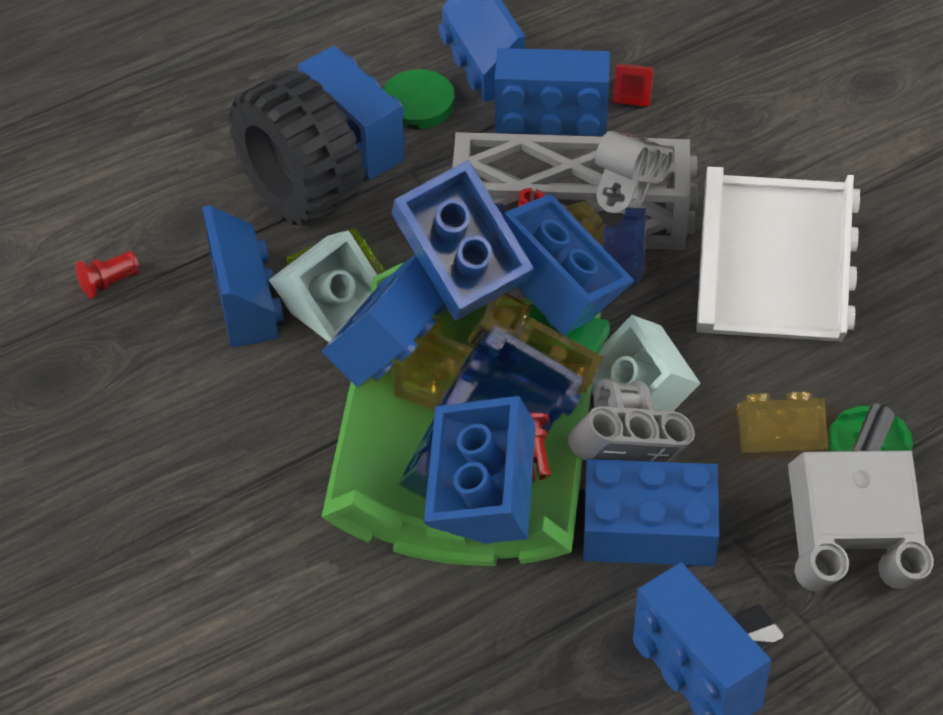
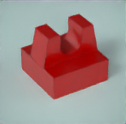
M617 64L613 103L649 107L654 67Z

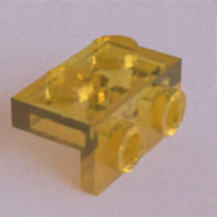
M433 317L436 320L435 325L420 339L414 338V341L418 344L415 350L402 362L395 358L391 375L394 377V396L435 411L436 406H443L447 403L478 362V350L442 337V320Z
M812 392L787 393V400H771L770 394L757 393L745 395V401L739 402L735 406V414L739 415L741 454L828 449L825 398L812 399Z

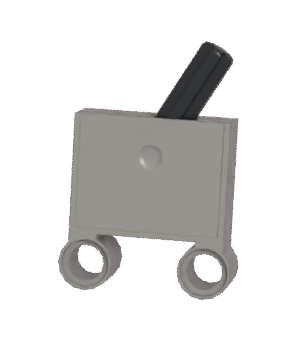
M873 403L870 406L851 451L803 452L788 464L799 558L795 564V575L798 582L808 590H824L846 575L849 569V559L844 549L887 548V553L879 561L878 571L885 584L895 589L909 587L925 578L933 568L934 559L932 553L925 545L912 451H880L895 417L891 407L886 404ZM900 557L905 558L909 562L911 573L902 567ZM816 558H819L826 564L828 575H824L818 570L815 563Z

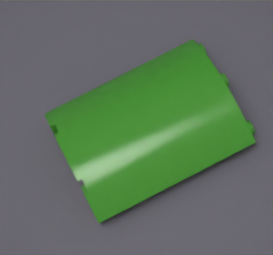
M402 262L373 277L370 294L383 280L404 263ZM496 298L457 321L453 319L448 309H445L438 316L433 315L432 317L436 320L435 325L420 339L414 338L418 346L406 359L399 362L394 358L392 360L393 366L378 381L370 377L359 387H356L352 382L350 383L322 518L337 528L368 543L373 536L394 544L393 552L440 563L467 566H496L498 558L519 557L520 563L525 564L571 553L583 460L571 450L568 444V435L589 413L593 372L584 390L545 389L542 387L554 363L588 364L589 366V364H595V360L546 349L547 357L545 359L511 369L508 368L506 357L502 373L499 375H489L483 369L485 354L479 347L471 343L473 340L474 323L480 318H490L495 322V328L500 330L507 338L508 343L518 340L517 332L533 304L528 298ZM601 312L598 313V314L595 316V318H599V319H600ZM482 377L488 380H497L490 382L512 397L520 396L525 405L535 412L544 413L549 416V422L543 425L542 429L546 430L548 435L544 443L551 477L539 481L537 465L534 463L535 482L531 484L528 539L484 544L428 527L424 523L435 407L467 403L471 399L473 400L477 391L479 393L488 382L483 379L478 383L481 384V387L478 385L475 388L474 385ZM506 382L510 383L515 388H517L521 393H523L527 398H529L537 407L545 410H541L534 407L529 400H527L522 394H520L516 389H514ZM490 383L488 384V385L492 386L493 388L499 390L498 388H496V387L493 386L492 384H490ZM483 390V392L487 393L494 399H499L487 390ZM492 390L497 396H499V397H501V398H506V397L502 396L501 394H499V393L495 392L494 390ZM482 393L478 396V398H484L485 400H491L490 398H488L487 396L483 395Z

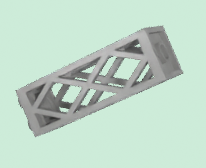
M455 133L452 168L469 160L477 175L488 180L481 181L497 208L519 200L520 191L526 188H532L530 202L534 201L536 189L540 190L544 196L552 194L556 199L587 200L573 207L563 205V207L590 232L589 234L602 247L685 250L687 234H694L695 211H689V208H697L698 184L690 183V179L697 178V156L690 155V139L646 138L673 151L674 156L670 170L662 181L667 180V186H654L659 183H650L643 203L637 211L652 217V219L619 232L588 217L604 210L600 207L596 196L603 174L588 168L595 165L596 151L603 137ZM471 147H494L472 156ZM549 149L595 151L571 160ZM518 151H523L555 167L527 178L519 179L488 163ZM571 174L590 184L551 182ZM617 189L615 196L620 198V202H623L625 195L620 192V189ZM653 202H666V209ZM666 229V233H670V236L650 235Z

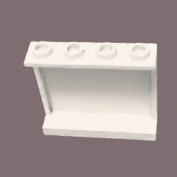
M707 167L704 189L696 332L842 342L847 334V330H853L855 324V306L848 305L849 291H855L857 281V267L850 266V252L857 251L859 236L858 228L852 227V213H858L860 205V189H853L854 175H847L845 182L729 176L723 175L724 167Z

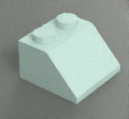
M349 230L326 236L269 279L290 313L330 342L370 295L373 277L377 276Z
M631 315L603 344L595 360L596 366L593 372L591 392L594 396L596 386L602 379H613L617 384L627 385L633 381H641L649 388L655 410L674 411L701 383L661 325Z

